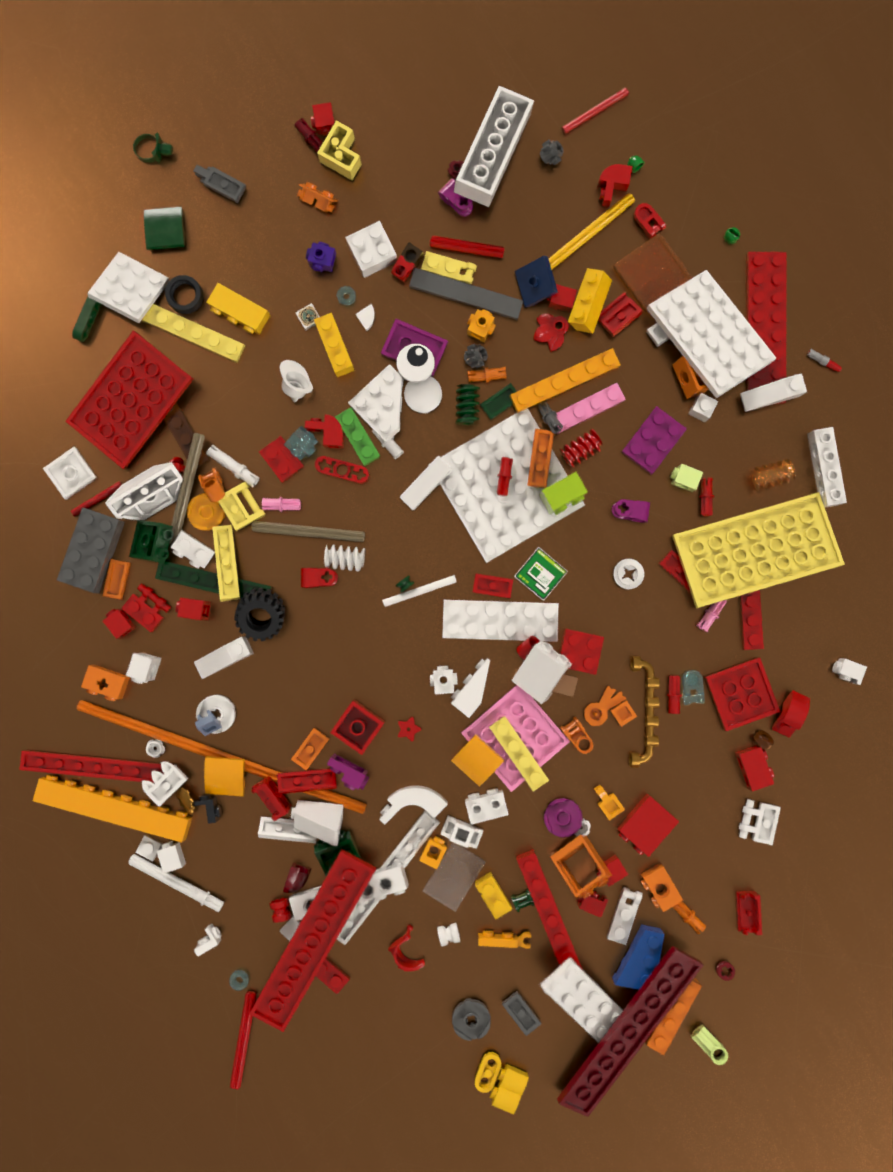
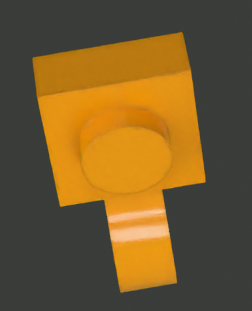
M600 784L594 788L602 800L597 804L609 821L625 810L614 793L608 796Z

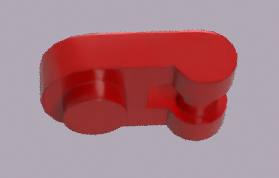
M642 203L636 207L634 218L649 239L654 238L658 231H663L666 228L665 222L651 205ZM651 220L655 223L652 227L649 225Z

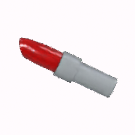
M810 349L807 356L818 361L824 367L826 366L837 372L841 371V366L830 360L829 357L821 355L813 349Z

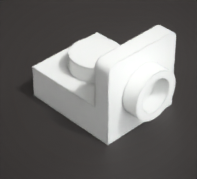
M212 923L205 929L208 936L203 937L197 942L198 945L194 949L197 956L217 946L222 940L220 938V930L214 927Z

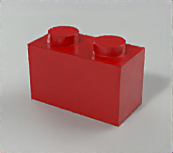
M180 598V601L176 603L175 609L176 613H178L177 617L209 621L211 602Z
M756 745L735 752L748 790L753 792L774 784L773 778H775L772 768L768 767L766 761L768 760V755L765 749Z

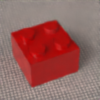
M564 629L559 654L568 658V661L572 664L569 669L596 675L604 637Z
M354 699L330 733L362 755L386 721Z

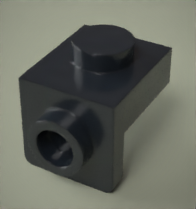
M210 794L199 796L198 800L194 801V806L206 805L208 824L216 823L220 820L219 817H221L222 812L220 805H217V797H211Z

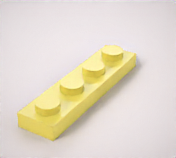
M232 525L212 527L220 601L240 599Z
M505 716L489 726L533 792L549 781Z

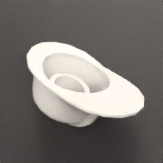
M292 360L281 362L279 367L283 378L282 390L291 397L293 402L304 397L306 393L312 392L313 386L304 367Z

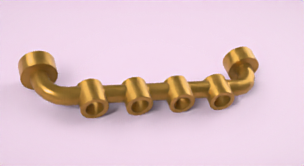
M631 656L630 669L631 671H640L641 668H644L647 672L645 680L647 689L645 698L646 735L644 739L646 752L643 756H640L638 752H630V768H639L640 764L648 762L653 755L654 747L659 745L658 735H654V728L659 726V717L654 716V708H659V697H654V689H659L660 681L659 678H655L652 665L647 661L641 660L640 656Z

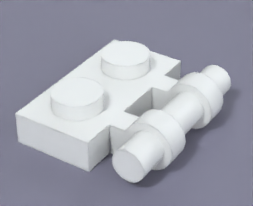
M747 799L746 806H743L742 811L744 812L743 820L739 824V837L747 839L748 832H752L753 841L773 845L781 807L760 802L759 808L754 809L755 801ZM752 815L757 816L755 826L750 825Z

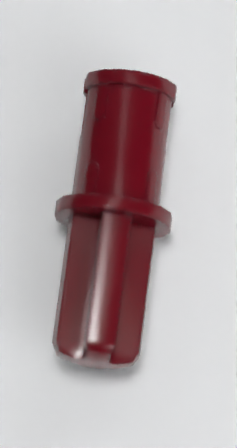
M304 118L299 119L294 124V127L305 138L304 141L308 142L318 153L323 142L316 135L317 132L310 128Z

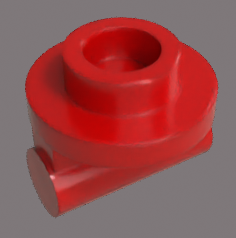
M174 457L170 460L169 463L172 462L179 473H184L186 466H184L182 458Z

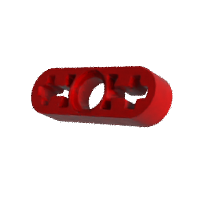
M320 456L315 461V468L321 474L358 484H364L369 479V472L364 466L327 456ZM326 460L328 465L333 466V462H335L333 473H330L331 468L325 467L324 470H321L319 463H323ZM338 466H347V473L339 475L337 473ZM351 467H354L353 472L359 473L360 470H363L366 476L358 480V477L352 474V478H349Z

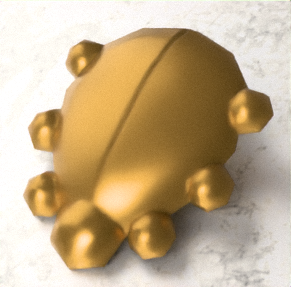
M180 787L177 790L176 798H178L180 806L184 807V811L193 815V810L195 809L192 805L193 799L190 798L188 790Z

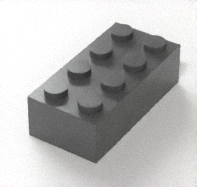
M82 507L57 581L100 594L108 572L110 559L113 558L125 522Z

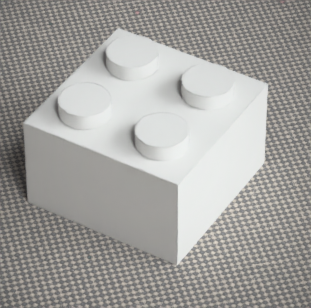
M380 221L345 237L363 278L397 262V254Z

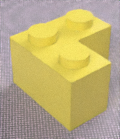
M336 120L317 153L320 163L350 180H353L362 165L360 155L349 150L355 140L353 129Z

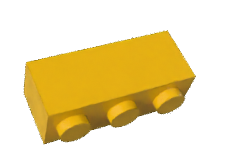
M590 268L586 270L568 320L577 331L594 333L612 283L611 278L603 270Z
M217 283L207 300L211 312L218 316L223 314L227 317L226 320L234 325H237V323L244 326L243 329L250 334L255 332L260 335L270 317L268 310Z
M332 313L314 319L336 376L340 377L355 371Z

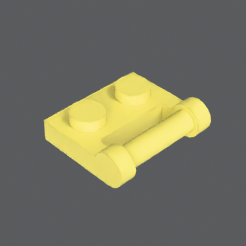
M246 482L225 492V496L218 501L235 531L266 515L250 493ZM242 492L254 514L249 516L237 496L238 493Z

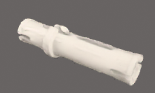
M215 445L208 449L206 455L230 470L237 479H242L252 488L258 483L260 478L246 469L247 467L244 464H239Z

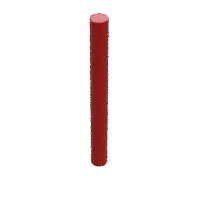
M625 87L562 127L564 134L629 95L628 89Z

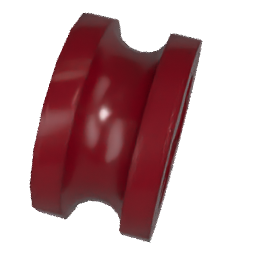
M723 961L717 965L716 972L722 980L729 981L734 978L735 968L732 964ZM723 967H726L727 969L730 968V970H728L729 974L727 976L724 973L721 974V971L723 972Z

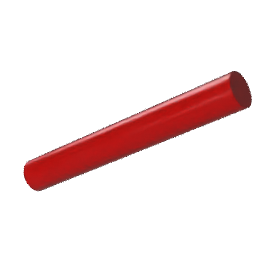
M118 481L71 510L72 515L76 517L81 513L82 507L89 509L109 497L122 483Z

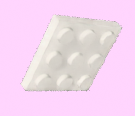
M118 252L89 290L88 297L140 323L167 286L169 277Z

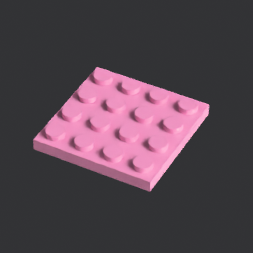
M518 685L512 688L461 732L468 742L477 734L504 759V762L496 769L495 773L511 792L523 783L525 779L489 726L505 716L540 767L570 742L537 702Z

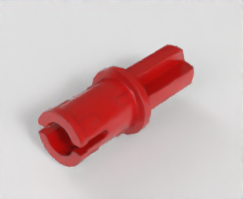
M501 458L500 471L497 474L499 478L497 494L499 496L508 495L509 482L512 479V458Z
M701 478V495H699L701 499V515L712 516L713 498L715 497L713 495V478H708L707 486L706 478Z
M678 675L669 676V694H667L669 696V714H680V697H682V694H680L681 677Z

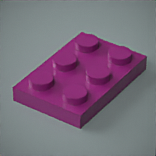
M395 319L381 355L397 361L400 351L405 346L421 344L427 347L433 354L435 360L434 369L431 374L433 377L446 349L448 340Z
M656 406L621 453L652 475L687 428Z

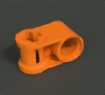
M213 468L211 472L203 476L201 474L198 475L201 487L210 502H218L225 496L223 481L216 468Z
M576 716L573 717L570 723L560 727L567 739L571 741L580 753L587 754L592 751L593 742ZM583 739L589 742V746L585 750L579 748V742Z

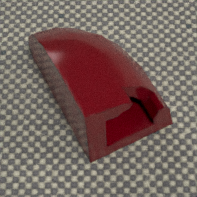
M293 863L283 892L293 893L303 888L309 878L311 868Z

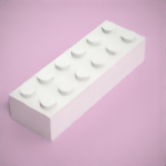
M498 87L457 176L454 193L487 207L490 206L530 117L534 100L504 87Z

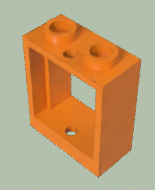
M579 835L550 857L575 897H589L593 894L592 890L594 888L604 886L609 882L608 878L612 876L602 858L585 835ZM586 847L602 874L581 888L565 864V861Z

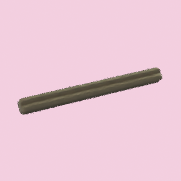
M193 434L171 524L173 526V538L169 541L170 544L174 542L183 527L205 438L203 434Z
M253 521L251 526L252 531L356 542H364L365 533L363 531Z

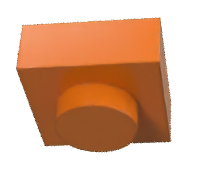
M627 700L610 710L620 727L637 717Z

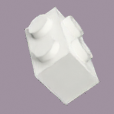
M183 530L180 531L171 545V548L174 549L172 552L180 558H183V556L190 559L189 563L198 569L200 566L205 568L215 553L214 550Z
M498 788L489 789L487 794L483 795L473 793L465 799L471 824L508 815L503 791H498Z

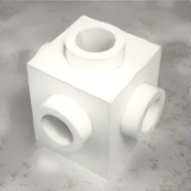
M437 666V670H433V675H430V686H434L435 694L454 693V685H457V673H453V669H449L448 666ZM442 676H445L447 678V682L442 683L440 681V678Z

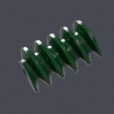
M471 384L457 385L459 389L456 390V394L460 396L456 397V402L459 403L456 405V409L459 410L456 412V417L460 419H457L455 424L464 426L475 425L474 421L479 420V417L474 416V414L480 411L474 408V406L480 405V402L474 401V399L480 397L475 391L480 390V387Z

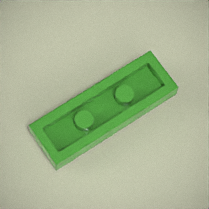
M352 407L335 416L364 466L381 457Z

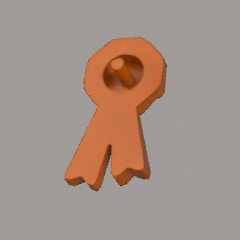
M607 685L599 703H590L585 708V720L592 726L602 725L608 718L607 711L626 700V697L622 695V691H619L612 697L616 689H611Z

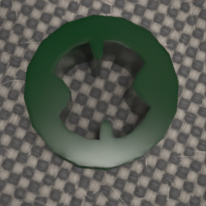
M408 575L395 586L399 587L402 593L411 587L414 581H410V576Z

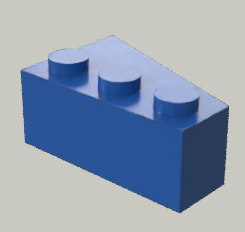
M647 925L640 926L626 956L621 961L620 967L612 977L615 985L638 990L641 988L660 962L664 933L661 928Z

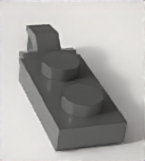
M196 165L193 170L195 175L201 178L200 182L204 186L236 203L239 202L246 189L244 183L213 166H208L206 170Z

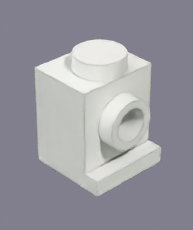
M839 658L834 663L832 671L839 674V678L861 685L867 667L848 659Z

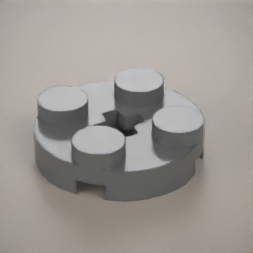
M467 998L455 1007L452 1014V1024L460 1038L468 1041L480 1039L490 1029V1012L481 1001ZM475 1016L476 1023L471 1022L468 1024L467 1017Z

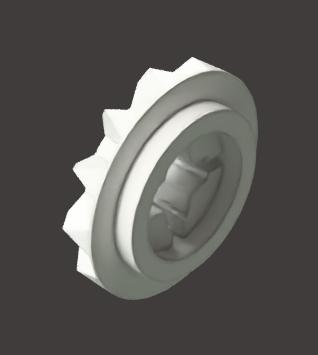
M624 559L614 567L613 576L615 582L621 588L634 589L642 583L644 570L638 561ZM625 569L628 571L635 569L631 575L633 581L629 577L622 579L623 575H625Z

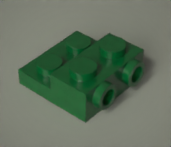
M137 520L129 557L164 564L165 559L169 556L168 546L169 541L173 538V526Z
M344 830L340 831L338 846H333L320 839L314 845V853L326 876L341 849L362 860L350 830L347 832Z

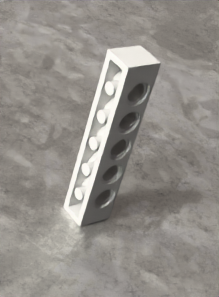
M403 863L377 869L368 883L372 886L373 891L367 892L364 890L357 906L367 904L368 900L374 898L376 901L385 899L388 894L400 895L404 893L409 883ZM382 879H389L391 886H384ZM321 886L291 895L289 901L295 921L302 920L310 906L309 900L314 899Z

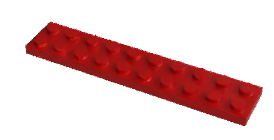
M341 849L249 1013L250 1015L284 1032L374 875L376 867Z

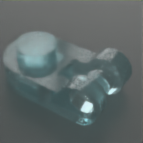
M696 670L686 671L682 677L684 705H691L693 702L704 704L702 675ZM696 689V695H691L690 690Z

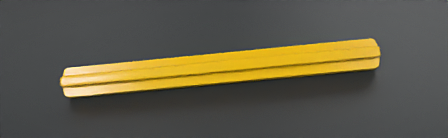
M628 193L552 255L549 258L551 269L553 270L631 206L635 201L632 194Z

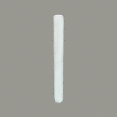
M455 575L382 601L384 606L387 607L456 583L457 581Z

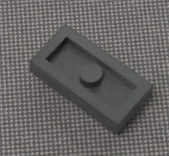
M518 991L502 1002L503 1007L526 1036L541 1025L539 1018Z

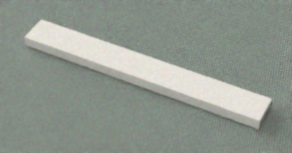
M425 810L380 868L402 862L405 869L440 824V821L433 818ZM382 879L384 886H391L389 879ZM368 884L365 891L372 892V886ZM374 898L368 900L367 904L361 906L356 904L337 940L346 945L380 900L376 901Z

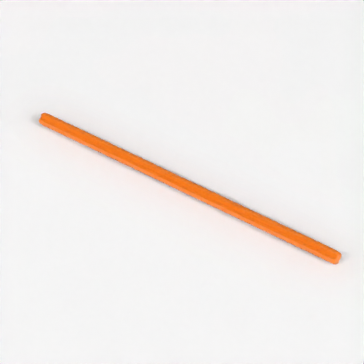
M83 700L79 701L77 705L78 711L204 757L243 759ZM245 760L244 771L262 778L270 775L273 781L277 783V773L281 772ZM330 790L303 792L333 804H342L344 808L361 814L365 812L367 806L366 803Z

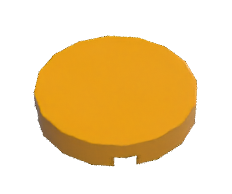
M205 493L192 498L187 507L189 521L193 527L201 531L213 530L212 527L220 526L225 519V513L218 502H210Z

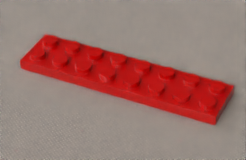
M787 252L747 253V321L772 351L776 359L746 379V391L786 378ZM786 401L779 402L776 404H785Z

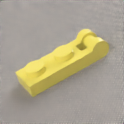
M426 251L421 270L470 285L473 282V272H476L477 269L476 264L466 263ZM461 269L466 270L465 275H460Z

